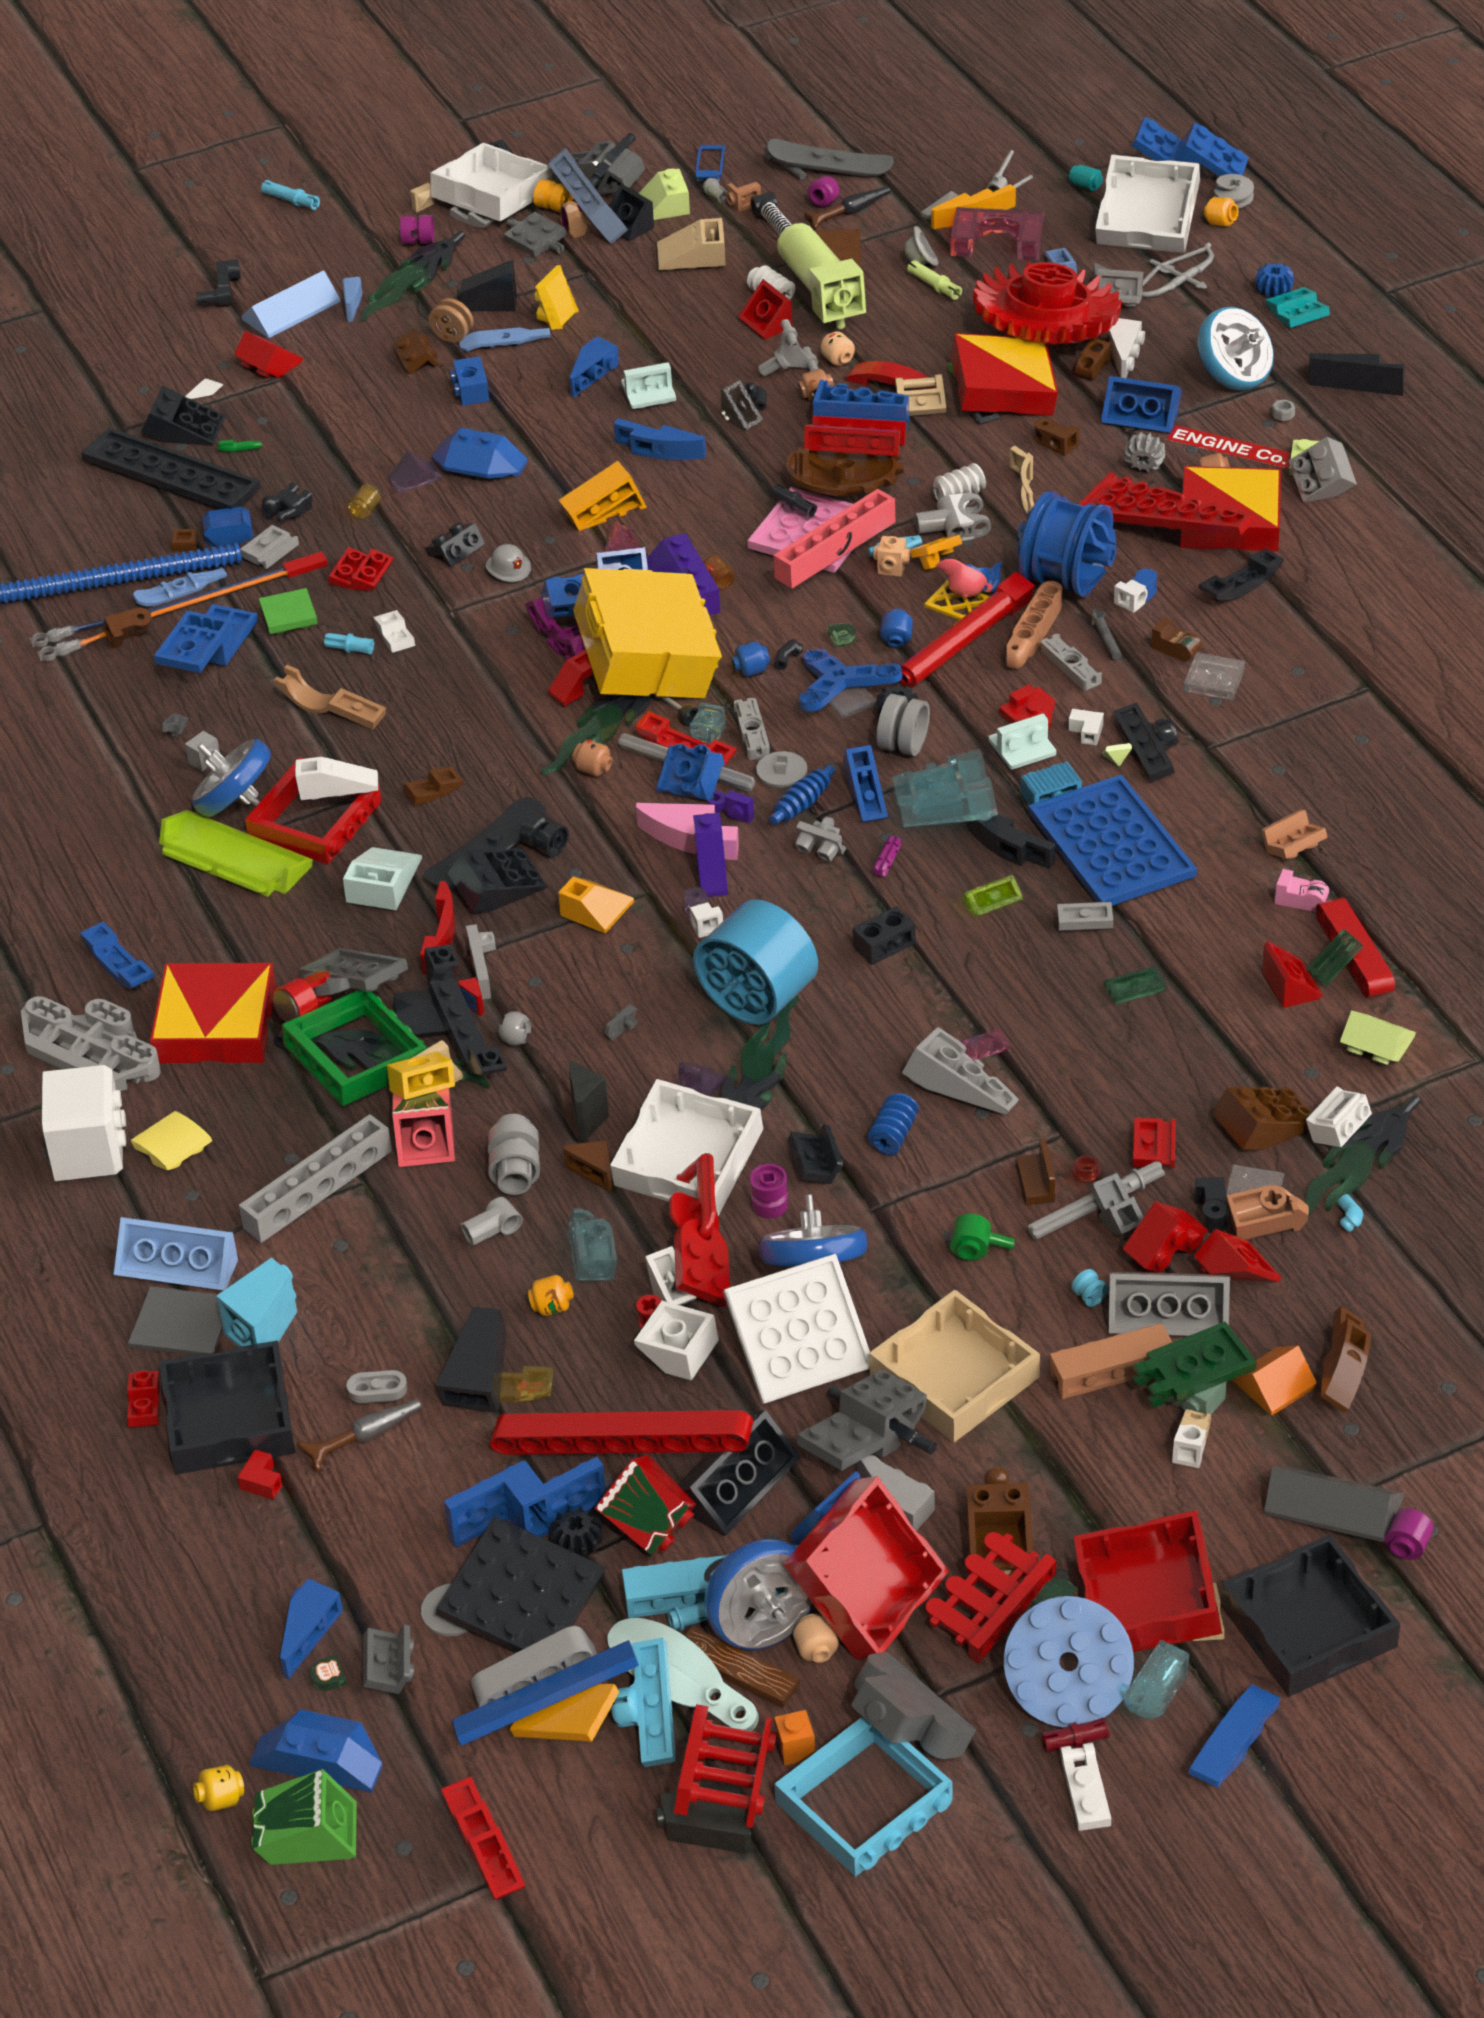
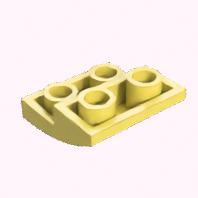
M174 1111L131 1139L135 1150L150 1156L153 1165L168 1171L180 1166L182 1161L189 1156L201 1152L204 1146L212 1142V1139L195 1122L183 1114Z

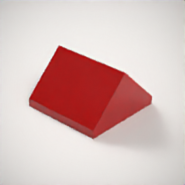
M762 279L738 317L763 338L767 339L783 332V328L780 325L781 321L788 319L792 326L791 300L766 280Z
M1269 941L1264 944L1262 973L1283 1008L1315 1001L1323 996L1300 958Z

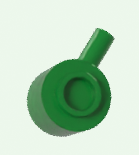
M963 1214L954 1221L950 1249L958 1258L975 1261L986 1256L989 1244L1012 1250L1015 1239L992 1233L991 1224L980 1215Z

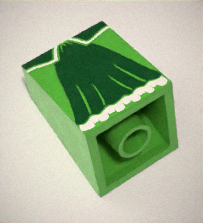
M323 1769L255 1793V1803L252 1810L254 1819V1832L251 1838L252 1847L270 1865L355 1858L357 1801Z

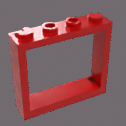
M295 762L245 819L247 834L328 865L341 852L344 845L354 837L355 832L360 826L366 823L371 813L379 807L382 797L379 782L378 791L347 794L357 797L356 800L323 838L274 823L299 794Z

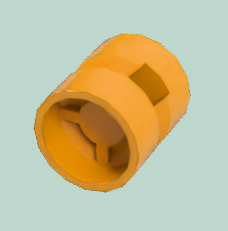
M541 179L535 187L533 201L537 207L551 209L560 213L561 205L573 201V196L564 184Z

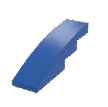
M1251 1684L1207 1740L1191 1765L1188 1774L1218 1788L1245 1759L1248 1747L1262 1733L1264 1723L1278 1709L1281 1698Z

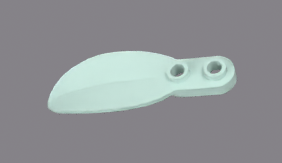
M642 1618L625 1619L617 1622L608 1633V1645L610 1648L627 1640L632 1645V1643L657 1638L665 1639L667 1642L672 1702L690 1708H695L696 1704L709 1706L708 1714L726 1727L752 1731L757 1726L759 1715L754 1704L726 1685L709 1657L684 1635L669 1626ZM634 1668L628 1670V1672L635 1678ZM721 1693L718 1700H711L712 1694ZM738 1711H746L743 1718L735 1717Z

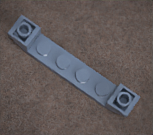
M564 147L548 161V165L588 218L612 244L628 229L609 208L578 167L575 159Z

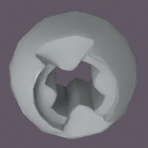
M520 1012L505 1014L502 1025L499 1024V1037L503 1042L511 1046H520L526 1043L527 1033L531 1032V1021Z

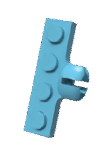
M657 1638L632 1643L639 1665L634 1668V1684L630 1687L618 1689L619 1694L615 1699V1704L611 1706L613 1719L621 1728L634 1725L639 1726L641 1763L644 1767L676 1762L667 1642L664 1638Z

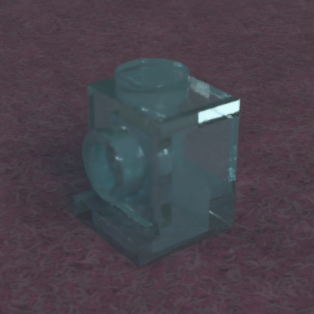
M701 702L699 710L690 724L691 737L707 744H711L714 739L718 740L726 727L725 707Z

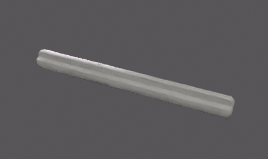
M626 733L621 734L618 740L619 746L623 749L661 762L665 761L668 751L667 747ZM722 766L718 778L719 782L748 792L752 791L755 786V780L752 776Z

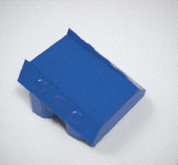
M235 507L233 509L208 511L202 516L207 545L219 547V545L226 546V544L234 545L236 542L241 544L253 537L250 512L246 508Z
M684 744L669 745L657 783V792L703 800L713 799V792L715 791L721 768L725 765L722 753L712 752L705 745H697L694 748H688Z

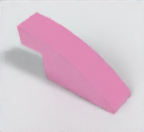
M636 803L637 825L655 839L671 847L696 854L693 815L715 813V805ZM722 826L725 859L737 860L739 850L738 827Z

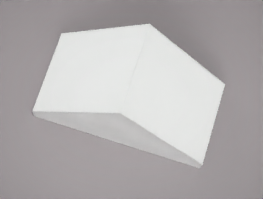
M672 1246L645 1256L655 1296H658L662 1301L676 1305H682L696 1299V1296L676 1289L675 1251Z

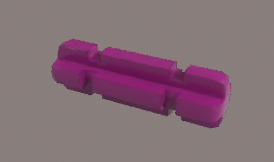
M891 835L887 838L873 866V874L875 876L885 877L901 847V839L899 837Z

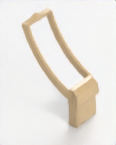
M1013 446L1010 448V468L1021 475L1023 484L1021 501L1026 514H1028L1034 506L1033 492L1029 487L1033 479V456L1029 452L1026 454L1018 447Z

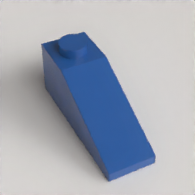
M871 745L846 749L843 764L848 785L862 823L888 819Z
M309 1578L301 1588L299 1587L294 1591L290 1600L280 1655L283 1675L287 1679H290L343 1612L340 1593Z

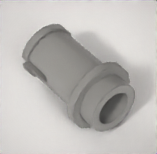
M709 178L704 182L703 188L706 194L712 195L719 203L727 201L726 193L728 191L719 185L717 179Z

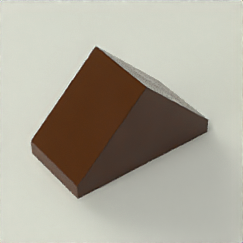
M607 1140L570 1144L563 1148L566 1169L608 1192L613 1189Z

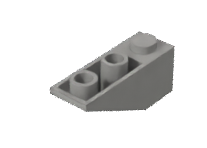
M869 1455L857 1462V1472L861 1479L878 1476L901 1506L908 1521L916 1531L935 1511L934 1490L925 1483L915 1481L906 1476L901 1470L884 1464L873 1455Z

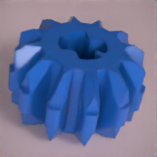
M1273 262L1271 265L1264 264V267L1258 268L1255 277L1256 288L1260 294H1265L1266 297H1275L1290 292L1294 283L1293 272L1289 266H1283V263L1275 264Z

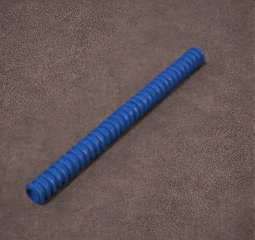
M236 542L233 546H230V544H226V547L219 545V548L216 549L213 546L210 550L208 548H204V551L197 549V552L190 550L187 554L184 551L181 555L174 553V556L167 554V557H163L161 555L157 559L152 557V560L144 558V561H140V559H137V562L134 563L131 560L128 564H125V562H122V565L114 563V566L111 567L108 564L105 568L103 566H99V569L92 567V570L85 568L82 572L76 570V573L69 571V574L62 572L61 575L55 573L52 577L50 575H46V578L39 576V579L32 577L29 581L27 579H23V582L16 580V583L9 581L6 585L3 582L0 585V605L2 602L8 604V601L16 603V600H20L22 602L25 598L31 600V597L38 599V596H42L45 598L49 594L51 597L54 596V593H57V595H61V592L68 594V591L75 593L78 589L84 591L83 588L91 590V587H95V589H98L101 585L104 588L107 584H110V586H114V583L121 585V582L124 581L127 584L130 580L136 582V579L144 581V578L150 580L153 576L155 578H159V575L166 577V574L173 576L176 572L179 575L182 571H185V573H189V570L196 572V569L202 571L206 567L211 569V566L218 568V565L226 567V564L229 563L230 566L234 565L235 562L241 564L240 547Z

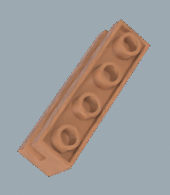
M1163 1323L1154 1326H1146L1132 1332L1117 1334L1095 1342H1088L1073 1348L1062 1349L1050 1354V1375L1054 1382L1058 1381V1392L1062 1399L1133 1380V1375L1137 1374L1133 1369L1134 1364L1146 1361L1147 1352L1172 1343Z

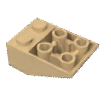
M722 218L700 219L658 241L659 270L726 266Z

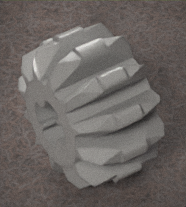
M1142 432L1138 436L1132 435L1125 447V461L1130 462L1131 468H1139V472L1142 469H1145L1147 472H1150L1152 469L1157 470L1165 458V443L1160 442L1159 437H1152L1151 432L1148 435H1144Z

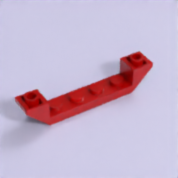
M586 649L566 660L548 689V694L563 706L584 695L583 680L594 674Z

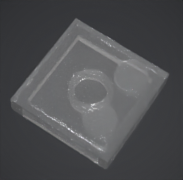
M1196 652L1184 681L1183 691L1233 700L1244 673L1246 661Z

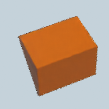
M1299 1345L1274 1348L1255 1360L1256 1370L1232 1379L1235 1384L1271 1416L1317 1387V1382Z

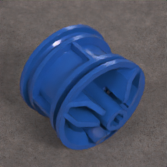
M1046 491L1027 514L1028 522L1022 521L1018 528L1017 551L1018 558H1020V574L1031 583L1035 581L1038 583L1047 581L1058 582L1066 590L1075 592L1077 596L1086 597L1106 574L1107 570L1104 567H1110L1115 560L1117 547L1115 530H1113L1112 510L1108 505L1104 504L1098 506L1087 504L1083 506L1071 503L1067 497L1059 496L1054 491Z

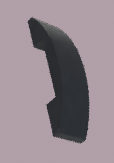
M1265 548L1250 556L1248 565L1223 579L1215 575L1200 583L1198 588L1218 600L1239 598L1269 579L1283 564L1284 559Z

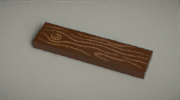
M693 1626L684 1635L709 1657L721 1678L784 1708L800 1686V1678Z

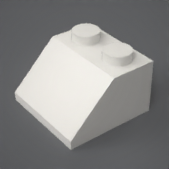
M661 1301L635 1338L634 1343L665 1373L692 1380L719 1339L713 1314Z

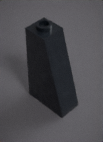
M480 1307L472 1308L435 1385L442 1406L490 1412L498 1411L507 1333L501 1310Z

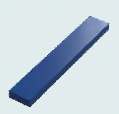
M627 1640L452 1719L460 1744L465 1745L637 1667L639 1663L630 1641Z

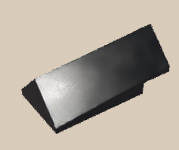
M1309 353L1310 385L1403 396L1406 377L1404 364H1383L1380 354Z

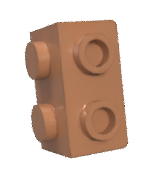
M1302 809L1262 829L1267 853L1282 857V859L1294 858L1298 855V852L1316 847L1318 842L1327 838L1326 829L1309 824L1307 813Z

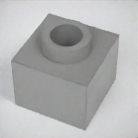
M202 731L185 743L188 763L204 771L208 768L204 763L206 756L197 747L202 743L210 752L217 750L220 753L217 738Z

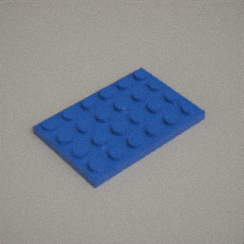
M1122 774L1029 805V815L1049 841L1055 843V849L1097 903L1111 902L1113 906L1197 876L1195 865Z

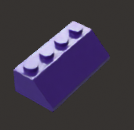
M686 533L662 539L646 558L648 570H652V572L692 574L701 599H705L704 607H706L708 614L720 613L719 588Z

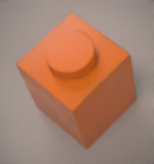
M806 1710L774 1717L775 1732H777L776 1742L784 1766L803 1762L815 1753L814 1733Z

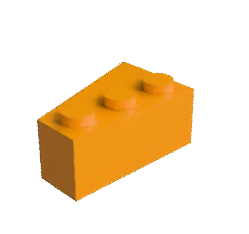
M619 461L559 499L565 514L579 531L604 523L606 518L615 515L620 517L627 515L626 511L635 508L640 510L647 508L631 475Z

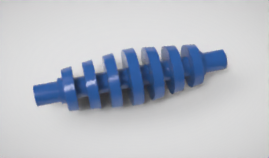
M827 766L823 770L815 769L791 785L774 806V814L769 817L770 822L773 825H777L780 821L788 822L793 817L807 810V808H810L830 785V777L835 773L834 768Z

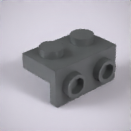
M403 1624L398 1634L372 1628L366 1629L363 1635V1687L400 1694L406 1682L410 1683L414 1672V1665L410 1663V1655L414 1646V1639L410 1638V1625Z

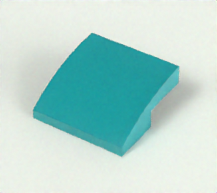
M1306 287L1265 299L1270 311L1290 328L1330 315L1329 306L1318 302L1316 292Z

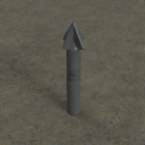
M765 146L767 160L774 159L768 152V146ZM778 162L800 180L805 179L806 173L799 167Z
M1093 609L1091 626H1097L1112 659H1120L1122 654L1104 620L1106 613Z

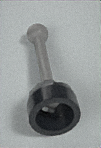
M654 694L656 698H662L678 710L679 719L685 725L692 726L699 720L700 710L694 705L684 704L682 707L669 697L656 696Z

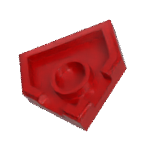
M1028 684L1009 694V702L999 707V714L1012 724L1044 713L1048 719V730H1050L1055 699L1040 687L1035 689Z

